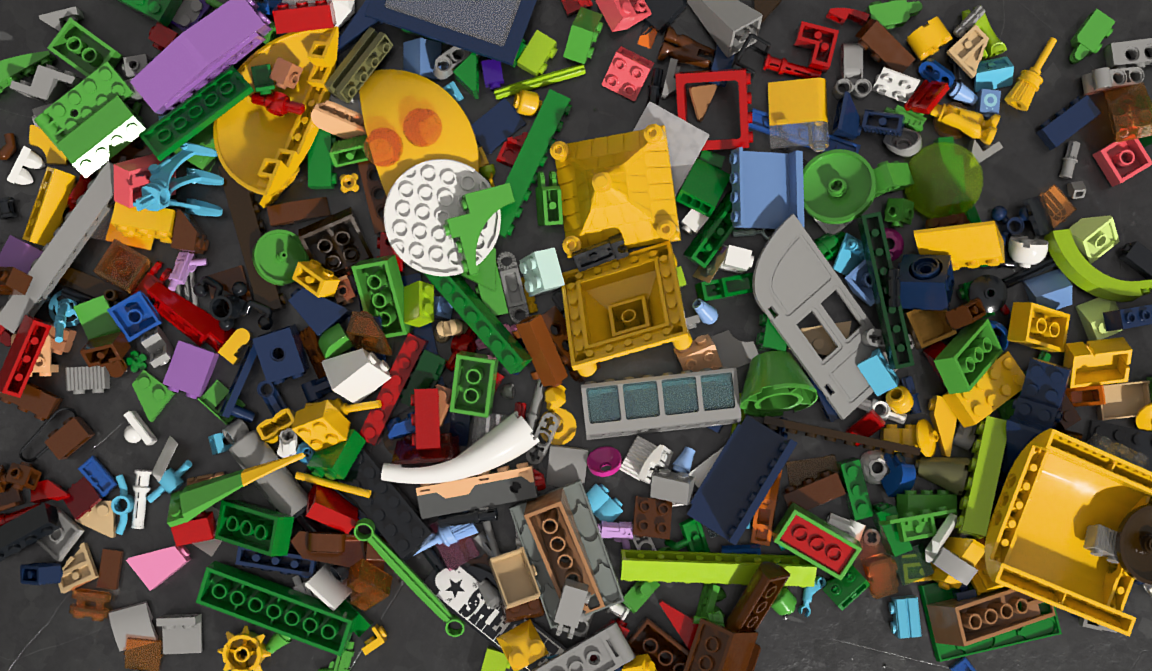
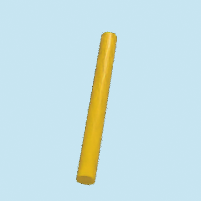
M299 471L295 475V479L366 498L371 496V490Z

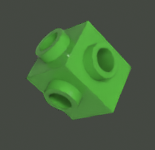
M888 198L884 221L892 223L891 226L903 228V225H911L915 202L905 198Z

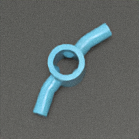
M186 460L176 471L173 468L166 470L160 482H158L160 486L149 494L146 499L152 503L165 491L170 495L184 484L181 476L192 466V462Z
M122 474L115 477L120 489V496L115 497L111 503L113 512L120 515L115 531L119 535H123L128 521V513L133 511L135 499L132 495L128 494V487ZM122 499L127 502L125 510L120 505Z

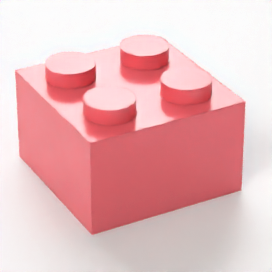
M1134 131L1092 154L1112 187L1123 183L1152 165V160Z

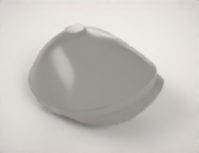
M903 128L901 137L886 134L883 141L890 151L902 157L913 156L922 147L921 135L907 128Z

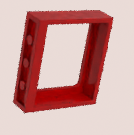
M747 68L677 72L675 74L678 117L688 122L687 83L733 80L738 82L740 138L707 140L702 150L749 148L750 143H753V131L749 130V124L753 123L752 112H749L748 104H752V94L748 92V85L751 84V73H747Z

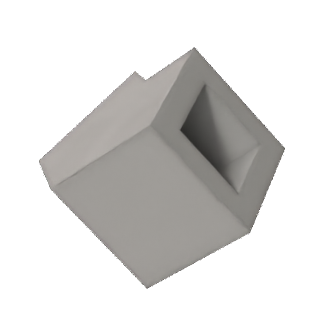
M1083 181L1067 184L1068 196H1071L1072 199L1084 198L1086 187Z

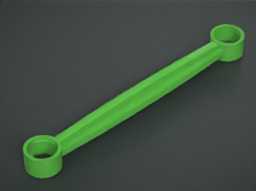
M367 518L360 519L354 528L355 537L360 541H368L410 589L446 623L445 631L448 635L452 637L462 635L465 629V622L455 614H452L420 577L374 532L375 524L372 520ZM358 526H368L371 529V533H360ZM453 621L459 622L462 628L452 629L449 623Z

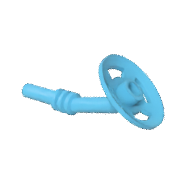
M61 291L57 292L49 302V314L54 321L55 341L58 343L63 341L65 327H73L80 323L73 308V304L75 306L78 303L68 298L58 301L57 298L61 296ZM53 305L55 306L56 315L54 314V311H53ZM72 315L77 317L71 322H66V317H71Z

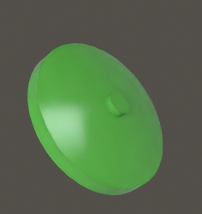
M835 149L823 152L810 160L803 169L804 209L818 221L828 224L850 222L861 216L873 202L876 194L874 171L864 157L853 151Z

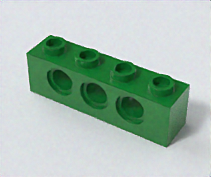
M731 193L725 195L683 254L700 267H707L734 229L730 218L732 212Z

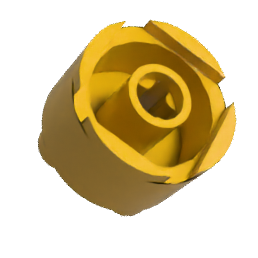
M938 16L929 20V24L917 28L906 39L921 61L928 56L934 55L940 50L939 47L953 40Z

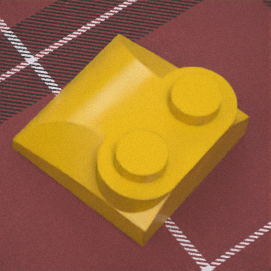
M531 619L496 638L513 671H519L549 654Z

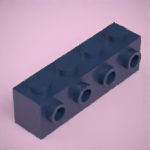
M238 546L235 564L242 565L244 568L255 567L261 568L262 571H279L285 575L298 574L300 577L310 578L317 573L319 561L303 559L296 549L289 548L287 556L271 557Z

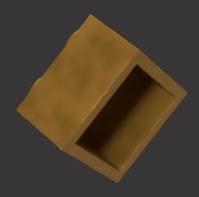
M912 309L903 313L907 330L914 340L916 349H922L957 334L956 330L951 329V326L946 322L945 314L947 310Z

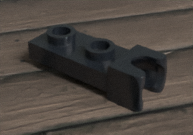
M619 233L609 237L608 240L572 253L579 272L614 259L619 260L627 257L629 251L627 246L623 245V235Z

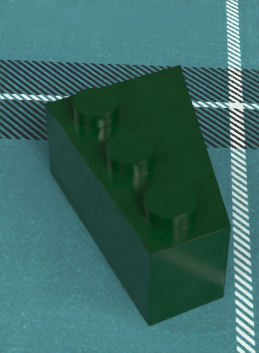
M424 349V352L421 353L417 361L416 369L412 371L409 377L408 387H404L400 395L402 398L401 403L415 409V406H411V394H414V389L436 388L435 385L438 384L448 360Z

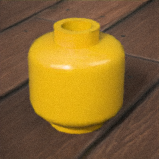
M521 90L515 94L513 108L516 109L518 114L532 117L540 110L542 100H539L538 93Z
M897 386L886 393V403L893 412L904 414L913 407V396L906 387Z

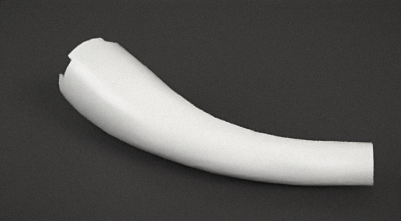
M515 411L452 460L420 468H404L402 464L384 463L381 480L407 484H433L460 480L499 467L527 452L540 441L537 436L533 439V430L522 416L519 417L518 412Z

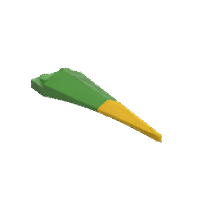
M304 453L187 485L183 490L171 494L167 524L170 527L189 522L198 514L238 489L273 471L305 457Z

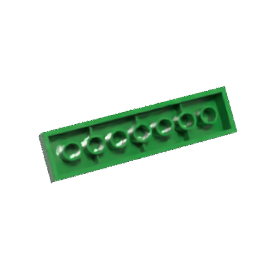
M214 561L206 567L196 600L198 604L338 656H342L347 650L359 614L340 606L332 611L318 598L218 561Z

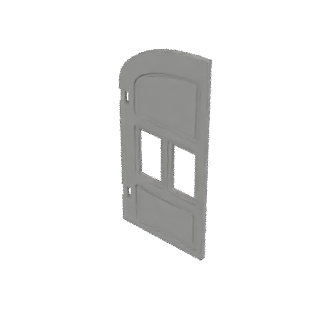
M791 214L771 235L759 255L753 274V294L758 306L765 312L774 328L816 386L825 395L840 419L844 420L874 392L857 365L871 357L872 351L877 349L865 346L861 339L862 333L865 330L875 329V327L797 217ZM835 290L860 324V327L847 338L844 337L821 305ZM770 307L775 312V317L768 310ZM811 311L837 346L823 360L796 325ZM869 335V338L872 339V341L878 340V337H872L871 335ZM880 349L888 361L886 349ZM826 384L832 391L831 394L824 387Z

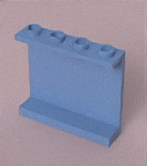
M743 147L732 150L729 162L731 164L730 183H732V192L730 194L732 212L730 218L733 228L777 229L791 214H794L802 226L805 227L803 151L796 150L788 154L743 151Z

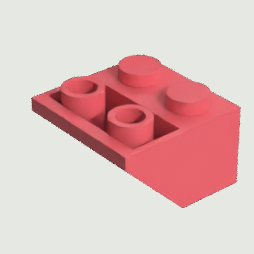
M595 0L612 32L626 30L652 14L645 0Z

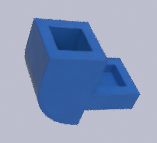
M885 453L883 457L890 473L882 478L881 482L888 497H897V494H904L905 490L912 489L916 480V469L914 465L906 464L902 453Z

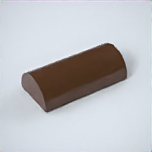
M762 562L724 623L725 628L734 632L756 631L790 577V573L775 563Z
M648 617L638 624L627 639L635 656L648 654L654 662L657 671L684 670L690 651Z

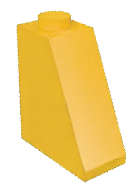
M948 537L944 544L946 549L955 553L974 567L985 553V545L975 539ZM936 566L932 580L939 583L938 586L945 590L960 588L961 582Z

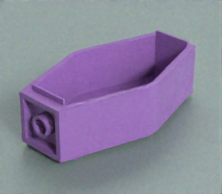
M229 0L174 39L139 73H135L136 76L130 83L155 113L166 115L265 41L264 36L272 30L269 26L271 21L264 13L258 12L257 8L259 6L254 0Z

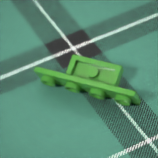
M947 506L936 507V512H931V509L919 510V515H915V512L902 513V518H898V515L886 516L885 521H879V526L896 523L900 542L934 537L937 533L934 516L956 513L957 511L956 509H948Z

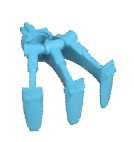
M187 141L180 147L181 151L170 159L164 160L159 165L152 164L149 166L148 169L151 173L150 183L141 188L142 197L133 202V206L136 207L137 211L143 209L159 211L168 206L184 207L185 212L189 214L221 216L223 209L217 205L187 198L186 203L170 199L171 193L174 190L189 183L205 185L224 184L223 177L195 168H186L187 176L171 178L176 169L194 155L217 157V151Z

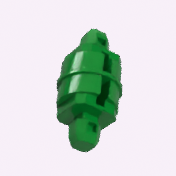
M839 231L834 235L827 233L815 239L814 243L828 262L838 255L846 234L845 232Z

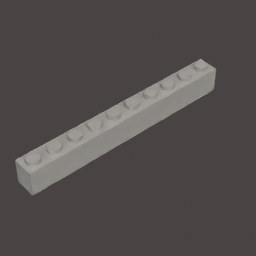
M108 161L100 167L98 176L88 184V190L76 201V207L66 215L63 225L55 230L53 239L43 247V253L39 259L37 258L31 264V270L28 275L33 277L26 295H9V301L0 308V325L11 333L17 334L25 314L32 317L35 316L114 205L113 163Z

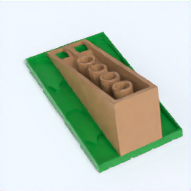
M937 582L918 586L937 662L1062 634L1055 606L1013 589L1000 588L988 593H981V595H977L974 598L957 601L953 598L952 590H955L954 588L949 590L942 589L938 586L939 583Z

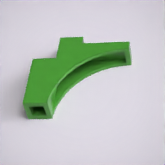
M510 183L464 194L460 204L462 210L466 211V214L445 220L443 225L444 234L449 236V240L457 238L458 241L455 242L458 253L462 254L463 261H461V267L463 272L467 273V276L478 273L476 267V247L486 222L499 209L515 202Z

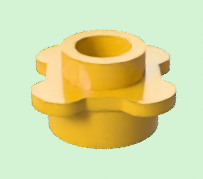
M342 174L340 176V190L343 193L348 191L357 192L359 190L357 174Z

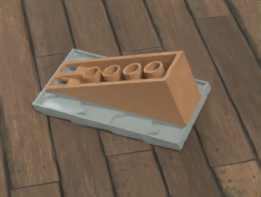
M581 479L541 494L537 498H531L509 507L530 565L534 564L537 575L534 577L541 593L540 599L551 629L558 626V623L554 622L566 578L589 585L588 592H591L589 603L584 604L583 610L586 611L585 616L624 602L621 587Z

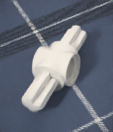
M874 398L871 400L865 399L857 407L868 413L871 409L875 411L876 405L880 404L883 407V412L879 416L884 421L889 419L899 424H904L907 419L906 413L897 414L891 410L886 402Z

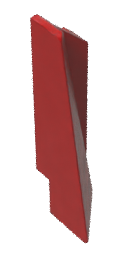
M156 282L147 289V293L155 299L153 305L159 314L198 346L203 345L206 341L218 353L236 331L233 328L229 331L222 330L218 324L219 320H216L211 314L195 306L159 282Z

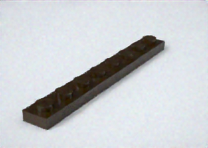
M764 416L763 423L767 424V427L770 429L778 430L779 427H784L786 432L797 434L798 431H803L805 436L816 438L817 435L825 436L824 440L836 442V439L844 440L843 444L855 446L856 443L863 444L865 449L875 450V447L883 448L882 452L894 454V451L902 452V456L908 458L920 455L921 448Z

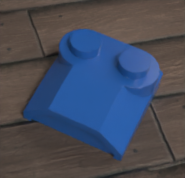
M141 290L107 309L128 342L162 323L159 312L149 297Z
M415 411L407 414L408 417L402 420L400 417L389 420L390 424L386 425L391 441L415 433V426H412L411 414H415Z

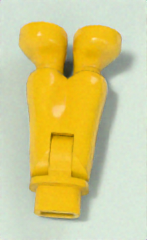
M945 103L943 105L937 104L930 113V115L937 117V121H942L946 125L957 128L973 139H980L986 145L992 143L1000 120V115L993 114L985 121L983 114L950 104L946 105Z

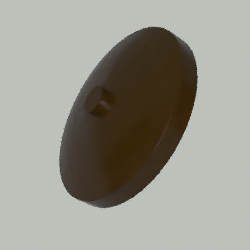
M1152 504L1140 506L1127 514L1121 522L1116 535V553L1122 568L1133 579L1152 585Z

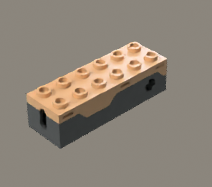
M528 462L517 464L516 468L510 469L509 465L498 467L496 472L489 470L451 482L420 484L416 488L421 519L537 498L538 491L545 490L546 483L543 473L534 469L533 465H529ZM514 482L521 484L518 491L512 488Z

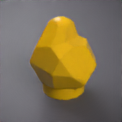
M563 385L551 386L546 389L544 398L549 412L556 411L566 402V388Z

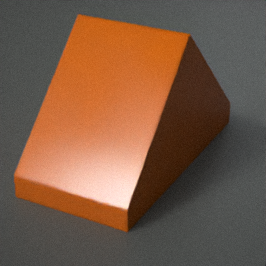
M1103 385L1066 388L1065 394L1074 407L1106 404Z

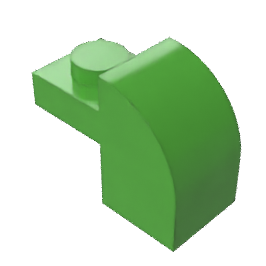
M340 323L326 330L319 339V348L325 359L342 355L344 351L354 346Z

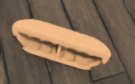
M326 101L325 103L316 104L311 112V120L314 125L340 138L352 139V137L356 138V136H363V134L367 135L363 115L335 102Z

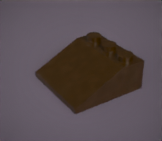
M351 207L298 230V237L309 259L320 262L323 268L332 271L337 278L353 274L351 266L359 261L374 258Z

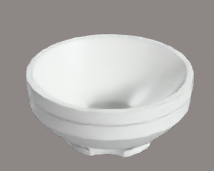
M869 450L859 458L865 482L874 485L881 484V479L890 473L883 457L884 452ZM875 462H880L883 466L880 473H874L872 470V465Z

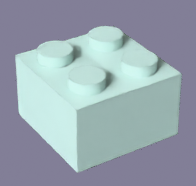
M555 248L536 251L519 260V268L524 276V286L529 297L550 293L565 285Z

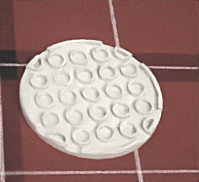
M450 159L428 160L409 168L391 187L384 206V228L387 239L395 253L407 265L428 275L453 276L464 273L461 267V261H463L462 254L458 253L455 244L458 240L457 238L449 240V236L444 234L443 225L446 219L466 214V211L462 210L460 204L464 194L491 188L490 183L485 177L475 171L474 168ZM500 209L490 217L480 233L476 247V266L487 257L497 241L501 226Z

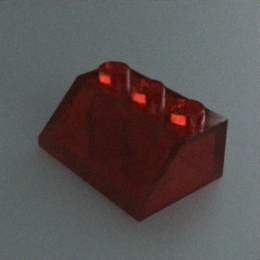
M441 433V449L417 450L416 445L412 446V436H403L404 440H399L396 443L392 464H418L452 460L460 454L458 436H452V433Z

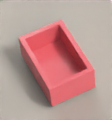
M154 154L114 164V201L128 208L134 207L133 202L142 197L141 188L150 183L151 173L148 169L149 166L161 163ZM167 156V157H166L165 159H163L161 162H163V161L166 160V159H170L171 156ZM176 171L174 172L171 178H176ZM176 190L171 193V196L176 195Z

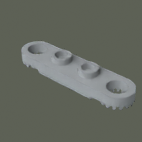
M502 252L497 258V265L510 319L516 325L520 321L515 319L514 314L517 311H522L525 313L526 318L529 316V310L516 258L510 252ZM509 257L512 263L509 266H504L501 260Z

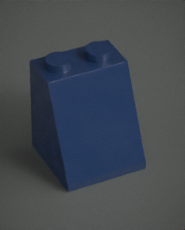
M298 288L290 295L291 298L288 300L317 336L320 337L326 330L337 323L341 325L348 319V316L354 314L352 310L325 297H316L305 288Z

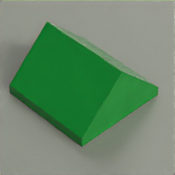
M472 52L453 73L456 80L475 99H479V60L477 54Z

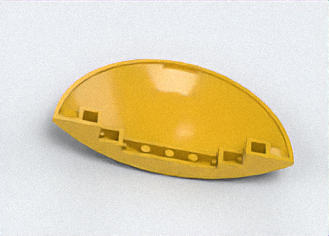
M338 26L327 29L291 32L282 35L258 49L238 68L237 71L250 84L254 92L214 121L213 139L215 150L223 168L238 184L247 190L267 197L272 195L293 175L312 146L319 128L311 120V112L316 104L325 103L330 98V92L324 84L336 69L339 38ZM280 57L303 68L295 89L289 87L282 89L275 85V89L271 91L281 92L289 96L291 101L304 104L305 112L302 115L288 112L283 116H277L268 112L265 106L253 104L251 102V95L260 93V91H255L251 67L270 64L272 71L277 58Z
M395 69L373 71L359 89L369 146L386 196H388L396 180L405 171L414 165L428 160L450 159L459 161L474 168L479 173L478 145L473 128L461 106L446 90L430 79L412 72Z

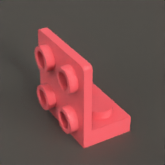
M621 46L614 55L602 86L632 101H636L655 63Z

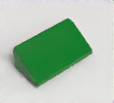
M348 597L341 603L340 607L359 613L353 632L360 637L373 622Z

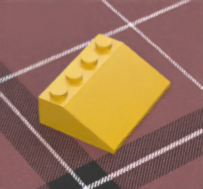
M995 221L914 230L919 254L951 255L953 271L959 270L961 267L978 268L980 265L998 266L1000 263H1005L1004 240Z

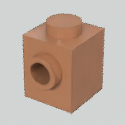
M278 57L269 78L276 81L275 85L282 89H286V87L295 89L303 68Z

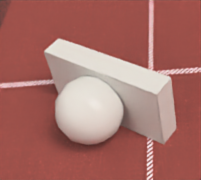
M128 411L124 414V417L131 424L124 430V437L128 442L137 443L142 439L146 445H153L158 441L136 411Z

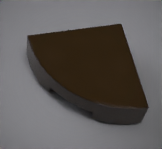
M383 433V442L386 449L392 455L398 456L402 438L391 441L388 434Z

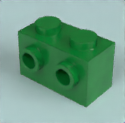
M851 565L842 580L836 577L830 579L822 590L843 611L870 586V583Z

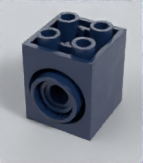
M903 254L902 262L898 263L902 309L949 311L955 285L951 255Z
M296 324L259 335L252 339L267 384L271 382L274 385L283 383L290 376H292V379L304 376L303 374H306V370L310 368ZM278 348L284 351V355L278 352Z

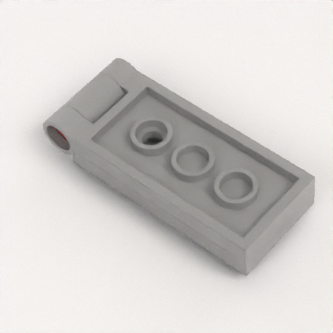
M614 622L532 671H614L633 660L636 656L617 622ZM596 655L597 659L595 661H591L590 656Z

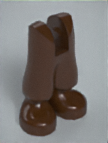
M667 27L657 60L664 61L668 56H672L679 63L706 69L710 68L711 61L698 55L702 54L713 57L714 49L693 40L687 35H677L673 27Z

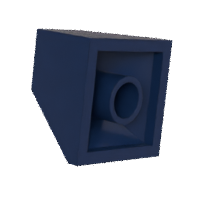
M845 91L837 102L831 135L853 141L857 136H860L862 125L859 124L860 117L850 93Z

